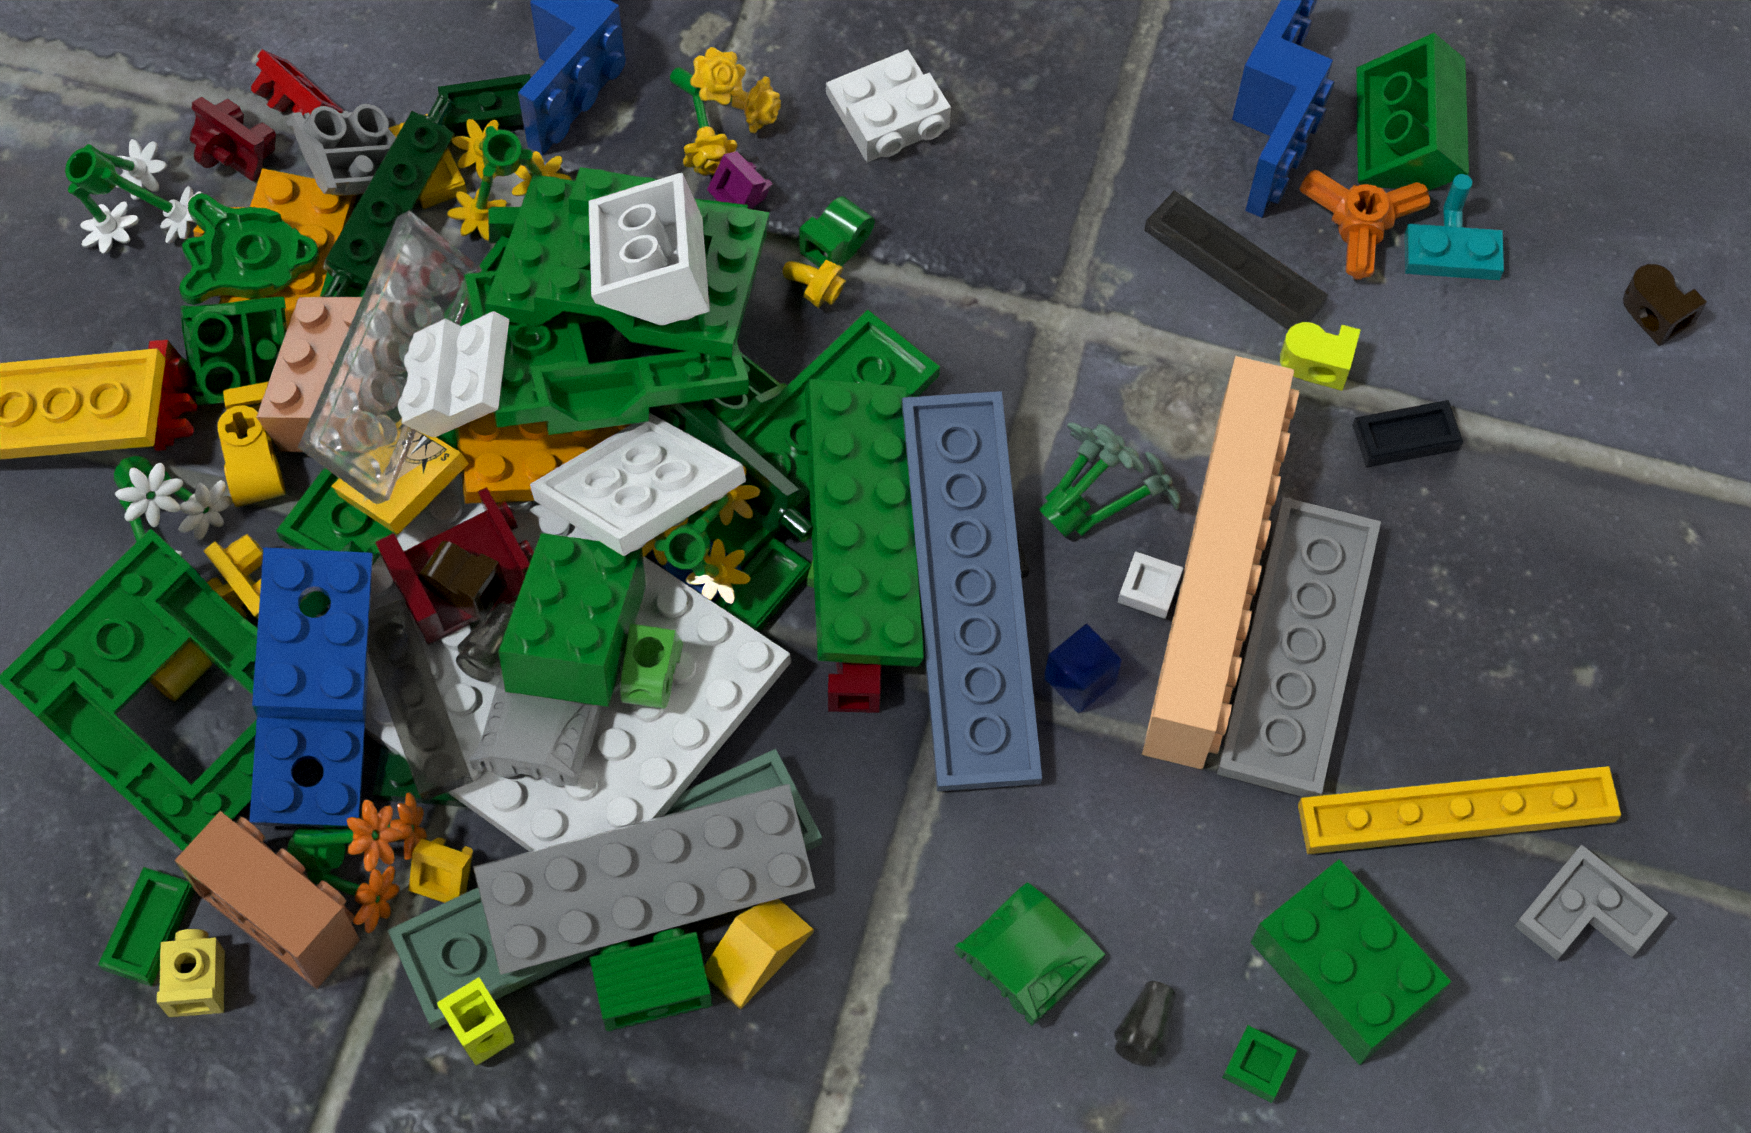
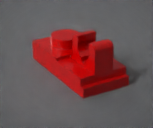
M263 49L257 55L259 61L256 63V66L262 71L251 85V91L256 95L266 98L274 88V94L267 103L268 107L284 112L293 101L295 105L292 111L294 113L301 112L302 115L305 113L311 114L315 108L320 106L331 107L339 113L343 112L335 102L288 60Z
M169 340L149 341L148 349L157 348L166 359L153 448L156 451L166 450V446L174 445V438L190 437L193 435L194 427L187 419H177V417L186 411H197V404L189 394L183 393L184 387H187L190 381L188 362L178 353Z

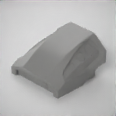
M361 104L353 112L349 113L348 111L339 113L331 107L320 106L315 108L311 114L292 113L286 121L287 126L294 131L303 156L314 174L317 186L324 194L342 196L363 194L396 139V136L388 129L389 123L385 113L371 104Z
M501 678L495 689L482 738L475 754L470 757V764L473 770L484 771L486 766L487 771H492L500 777L510 778L519 774L532 775L535 779L542 777L545 782L554 786H577L582 767L594 741L602 706L505 692L503 678Z

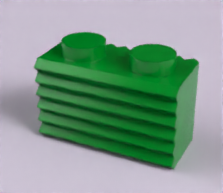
M680 928L668 929L655 934L651 943L632 947L631 942L622 941L604 946L600 949V955L589 957L606 1031L623 1029L638 1023L644 1024L659 1018L676 1016L680 1013H688L689 1011H697L701 1008L712 1006L710 989L696 932L685 934L684 930Z

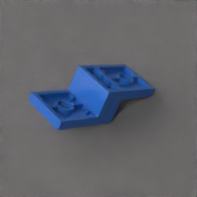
M613 0L530 1L539 58L544 60L545 63L518 92L528 148L539 152L542 156L554 143L557 144L565 138L570 124L582 111L585 112L592 107L598 92L609 80L616 79L625 66L626 57L619 5L614 3Z
M1281 0L1244 66L1232 120L1270 136L1258 159L1245 211L1263 218L1271 202L1280 203L1290 181V178L1287 176L1291 168L1298 169L1308 147L1306 140L1309 134L1316 135L1327 111L1323 107L1327 103L1334 87L1335 81L1328 79L1333 59L1301 46L1310 30L1312 20L1308 18L1312 14L1317 0Z
M263 547L252 707L257 716L249 820L253 825L350 829L347 825V819L350 817L360 818L369 674L366 661L373 564L372 553ZM312 591L324 593L331 601L328 612L318 618L305 616L299 607L301 599ZM304 759H314L324 769L322 779L312 787H302L293 780L294 767Z

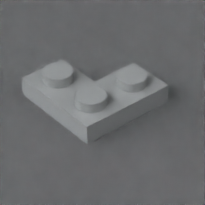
M1581 844L1520 917L1514 927L1555 960H1558L1589 923L1629 956L1633 957L1667 916L1668 912Z

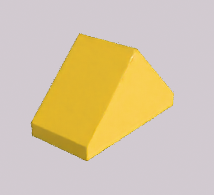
M779 898L760 903L736 916L704 966L707 980L738 1008L742 1009L814 933V929Z

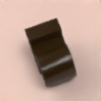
M1646 264L1635 271L1624 292L1623 304L1642 329L1658 346H1661L1695 324L1707 301L1695 289L1684 295L1675 286V278L1672 273L1664 266Z
M442 541L418 574L421 583L433 594L482 622L507 587L498 561L482 553L479 557L469 554L463 548L448 541ZM487 587L485 595L482 598H480L481 594Z

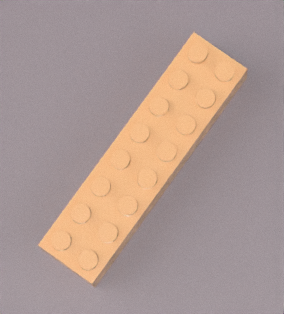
M1235 356L1219 414L1142 751L1144 756L1202 770L1208 753L1218 754L1222 736L1226 733L1232 705L1229 702L1232 690L1236 686L1242 657H1239L1250 624L1252 611H1249L1252 597L1255 596L1262 566L1259 563L1270 531L1271 521L1269 517L1279 489L1281 477L1278 475L1290 438V433H1288L1290 420L1293 419L1299 396V390L1290 388L1294 369Z

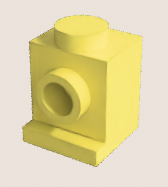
M186 929L175 933V941L161 942L160 990L157 992V1004L168 1017L224 1013L225 950L216 937L209 938V933L204 930ZM196 963L195 968L191 972L181 973V964Z

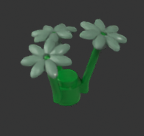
M1074 422L1067 424V427L1072 431L1070 435L1082 442L1076 451L1079 456L1059 484L1045 496L1047 502L1039 508L1043 515L1065 538L1074 530L1083 536L1094 525L1148 495L1154 498L1163 493L1165 496H1168L1174 509H1179L1181 498L1178 490L1172 485V477L1165 474V467L1159 458L1153 453L1146 452L1145 456L1151 465L1150 470L1153 475L1143 480L1144 485L1086 516L1085 513L1091 506L1081 495L1109 466L1114 468L1118 463L1122 462L1126 468L1131 469L1133 467L1140 473L1144 471V466L1139 459L1138 452L1125 446L1123 437L1115 435L1106 425L1098 424L1092 430L1089 427H1082ZM1099 454L1101 459L1072 487V483L1087 462L1093 463Z

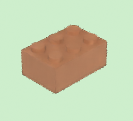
M298 298L256 416L281 452L365 453L374 444L409 336V331L389 298Z
M220 811L174 861L201 898L305 981L318 989L360 941L351 924L355 916L344 906L347 901L336 889L323 880L315 886L303 874L306 870L305 867L286 850L281 848L275 854L263 843L266 839L265 836L248 820L240 817L235 823Z

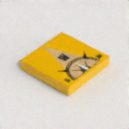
M402 417L331 486L340 498L397 535L469 464L461 452L440 439L432 438L402 424Z

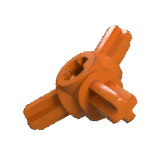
M1313 170L1306 175L1300 186L1301 193L1334 213L1332 221L1338 225L1341 238L1347 243L1345 270L1355 280H1362V278L1373 275L1376 244L1383 240L1385 230L1393 228L1395 219L1423 210L1430 205L1429 191L1426 185L1418 182L1387 193L1382 188L1368 184L1353 185L1350 189H1347L1322 172Z

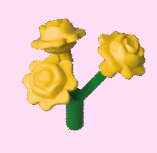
M715 47L707 49L705 56L699 55L694 58L695 72L693 75L681 67L675 68L670 75L672 84L693 97L699 124L695 143H689L684 146L686 155L683 159V164L685 167H693L694 172L703 176L714 175L723 155L735 152L738 147L735 140H727L725 134L715 135L714 129L709 127L703 101H716L723 106L731 102L732 107L744 110L750 133H756L764 125L773 124L777 119L778 110L781 106L780 94L773 91V87L770 86L769 77L764 76L762 80H758L756 86L749 92L743 91L741 80L746 73L745 67L741 64H736V53L732 51L721 52Z

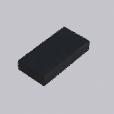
M1449 400L1355 417L1352 425L1366 468L1458 451L1463 444V439Z

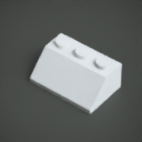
M682 172L589 201L591 296L596 304L661 326L679 320H688L696 315L710 311L703 219Z

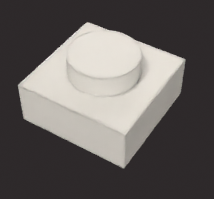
M1135 551L1117 603L1166 619L1183 567Z

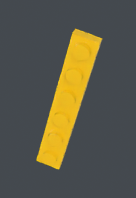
M1609 766L1304 797L1298 803L1307 854L1614 823L1621 816Z

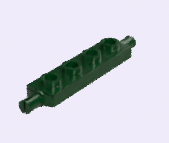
M439 95L427 116L411 111L325 259L323 268L333 279L321 297H333L336 291L338 292L335 297H345L351 287L367 290L377 270L382 265L452 142L454 133L444 126L450 113L455 108V104L451 99H448L441 112L440 110L443 107L446 96Z
M698 401L649 407V414L655 415L736 460L746 468V482L742 483V485L758 487L761 492L757 497L745 501L753 510V518L769 532L784 525L801 542L807 541L812 536L814 525L795 509L796 496L800 489Z

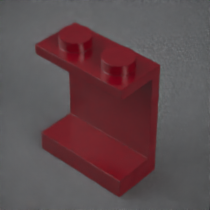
M487 487L478 491L484 512L403 551L394 533L375 542L387 570L427 645L479 620L433 594L418 578V574L442 541L454 543L469 554L477 557L482 553L499 562L507 587L488 615L516 601L534 551L527 539L520 543L517 542L512 531L517 529L518 525L510 508L505 501L496 504ZM487 587L481 594L480 598H482L485 595Z

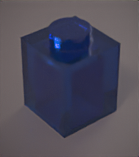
M1086 623L1048 654L1044 679L1079 714L1116 684L1122 659Z

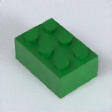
M545 533L540 534L499 648L505 692L609 706L625 656L630 623L635 624L646 590L642 548L622 556L600 541Z
M1340 859L1260 922L1250 942L1359 1066L1435 1003L1451 983V980Z

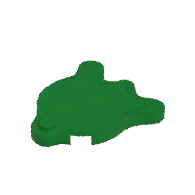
M198 193L189 200L188 211L191 219L205 233L201 237L188 238L182 244L184 256L192 268L180 282L179 291L183 301L191 305L200 304L212 297L221 295L240 298L267 297L287 287L300 273L313 268L319 260L318 246L313 239L301 235L294 227L292 229L290 225L282 220L280 213L257 207L230 208L220 204L207 194Z

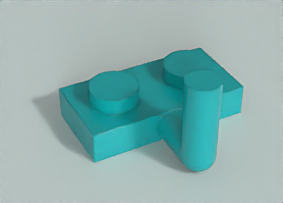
M1459 174L1455 176L1443 206L1444 226L1407 225L1404 233L1405 274L1500 281L1504 272L1503 230L1463 227L1462 209L1472 186V179L1468 175Z

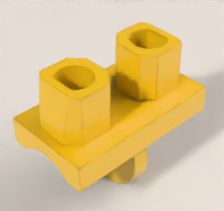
M248 534L242 536L225 549L214 541L203 552L228 583L223 585L217 577L212 578L207 583L244 619L247 614L241 608L243 604L258 619L261 579L255 583L249 575L262 565L263 549Z

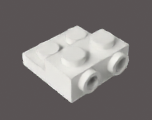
M908 49L826 82V95L866 162L880 157L893 156L902 148L918 141L934 139L950 127L951 106L930 72L923 75Z
M492 311L463 326L443 319L414 333L409 345V351L404 357V365L408 372V377L402 397L398 401V410L402 417L401 423L433 438L498 410L509 319Z

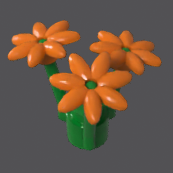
M411 793L406 794L405 804L398 803L397 805L400 819L391 821L393 815L391 806H384L377 813L373 802L364 800L362 804L363 820L355 817L348 818L347 825L350 829H298L293 833L289 841L288 852L305 867L306 870L304 872H308L307 878L313 884H319L323 880L334 889L354 896L355 901L362 905L354 917L353 923L356 925L365 923V932L367 933L374 931L379 917L388 919L391 916V907L386 901L393 899L400 891L399 885L392 883L395 877V868L391 864L394 863L395 857L388 843L404 840V859L410 860L413 850L421 838L427 839L425 829L419 826L424 817V809L417 806L415 797ZM344 844H350L347 851L351 855L364 852V868L367 872H371L369 884L362 883L357 885L330 874V871L333 868H338L344 860ZM379 858L385 864L390 865L383 874L375 869Z

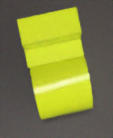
M1301 322L1295 324L1288 330L1280 353V364L1282 367L1294 369L1293 377L1343 391L1361 329L1341 325L1339 334L1334 335L1326 333L1320 326L1314 323Z
M480 977L436 1003L475 1066L514 1043V1036L505 1017Z

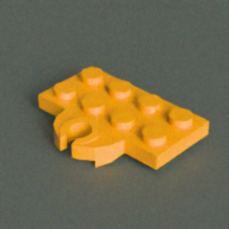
M262 168L250 207L266 208L280 213L282 220L290 225L292 229L294 227L301 235L313 239L319 250V260L313 268L300 273L284 289L267 296L285 298V316L288 329L298 298L320 297L327 271L323 268L325 259L350 218L357 195L324 194L317 186L314 178ZM198 225L193 230L194 237H201L205 233ZM221 295L219 304L259 298Z
M494 412L457 427L455 428L457 448L469 463L461 471L465 504L481 503L478 491L486 487L495 502L534 501L530 487L532 482L631 424L548 435L545 421L497 428Z

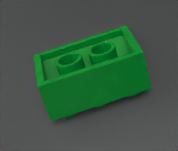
M1432 33L1356 67L1358 183L1360 185L1368 184L1378 188L1398 189L1418 182L1426 185L1428 191L1452 182L1455 176L1459 174L1469 175L1465 58L1436 33Z

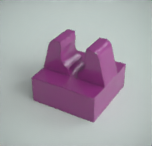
M738 151L723 155L707 191L719 202L748 205V209L753 210L754 206L766 198L772 182L769 179H764L755 170L756 166L752 162H747Z

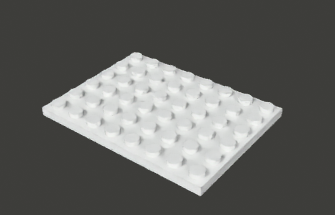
M460 472L395 536L403 551L484 512L482 503L465 504ZM536 501L506 502L518 525V528L512 531L518 543L527 539L533 551H535L541 533L598 541ZM380 555L372 566L366 661L369 674L365 733L396 755L400 754L415 765L420 773L530 852L664 816L790 665L791 657L789 652L646 557H643L646 590L635 624L676 630L683 642L680 663L676 664L675 674H673L672 689L667 707L662 709L623 703L621 701L620 687L623 659L609 706H602L594 741L582 767L577 786H554L545 782L542 777L535 779L532 775L519 774L510 778L500 777L492 771H487L486 766L484 771L473 770L470 764V757L475 754L482 738L496 686L500 679L503 678L499 648L516 601L487 615L483 622L477 620L427 645Z

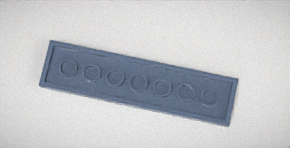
M1002 391L902 398V415L917 554L920 612L937 791L1041 784L1042 770Z

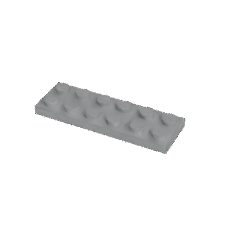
M1286 497L1282 498L1217 775L1301 797L1322 795L1381 521Z
M790 784L771 787L473 867L500 975L815 889Z

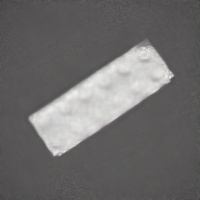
M410 210L398 216L298 445L301 451L376 505L390 499L417 430L401 423L402 417L398 410V401L402 397L408 377V372L404 365V357L409 351L413 334L443 319L460 325L468 305L464 274L479 273L482 268Z

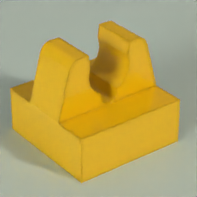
M437 837L432 841L421 838L412 853L408 891L443 903L465 894L471 869L473 849L465 846L462 852L446 847V839Z

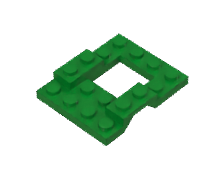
M583 167L579 168L575 181L533 174L486 299L485 315L494 311L508 318L509 322L539 326L563 311L604 317L630 342L732 358L769 227V212L695 200L702 215L705 250H708L706 270L710 311L696 315L688 320H679L661 326L594 302L591 296L589 230L590 200L657 179Z
M705 250V257H707L708 250ZM497 270L464 274L465 291L472 321L485 315V302ZM563 311L539 326L509 322L498 410L494 411L497 428L545 421L548 435L649 422V407L748 394L749 378L737 342L732 358L684 351L589 364L579 323L596 322L606 319L604 317Z
M150 529L0 674V684L182 852L220 811L234 821L251 804L257 719L191 785L116 716L190 641L229 678H233L253 697L258 628L244 619L209 586L185 559Z

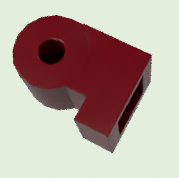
M836 662L838 674H828V712L879 713L881 665Z

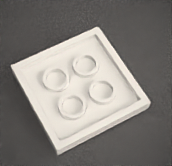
M650 413L649 422L629 425L532 482L530 487L534 501L617 553L625 556L632 551L642 548L646 542L672 526L681 524L687 517L711 502L723 498L729 491L746 482L741 463Z

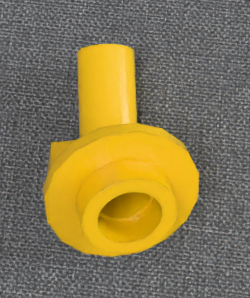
M825 260L819 269L803 263L788 261L785 263L782 271L786 279L808 285L804 292V297L817 308L821 307L824 302L832 305L846 284V280L840 277L843 267L828 260Z

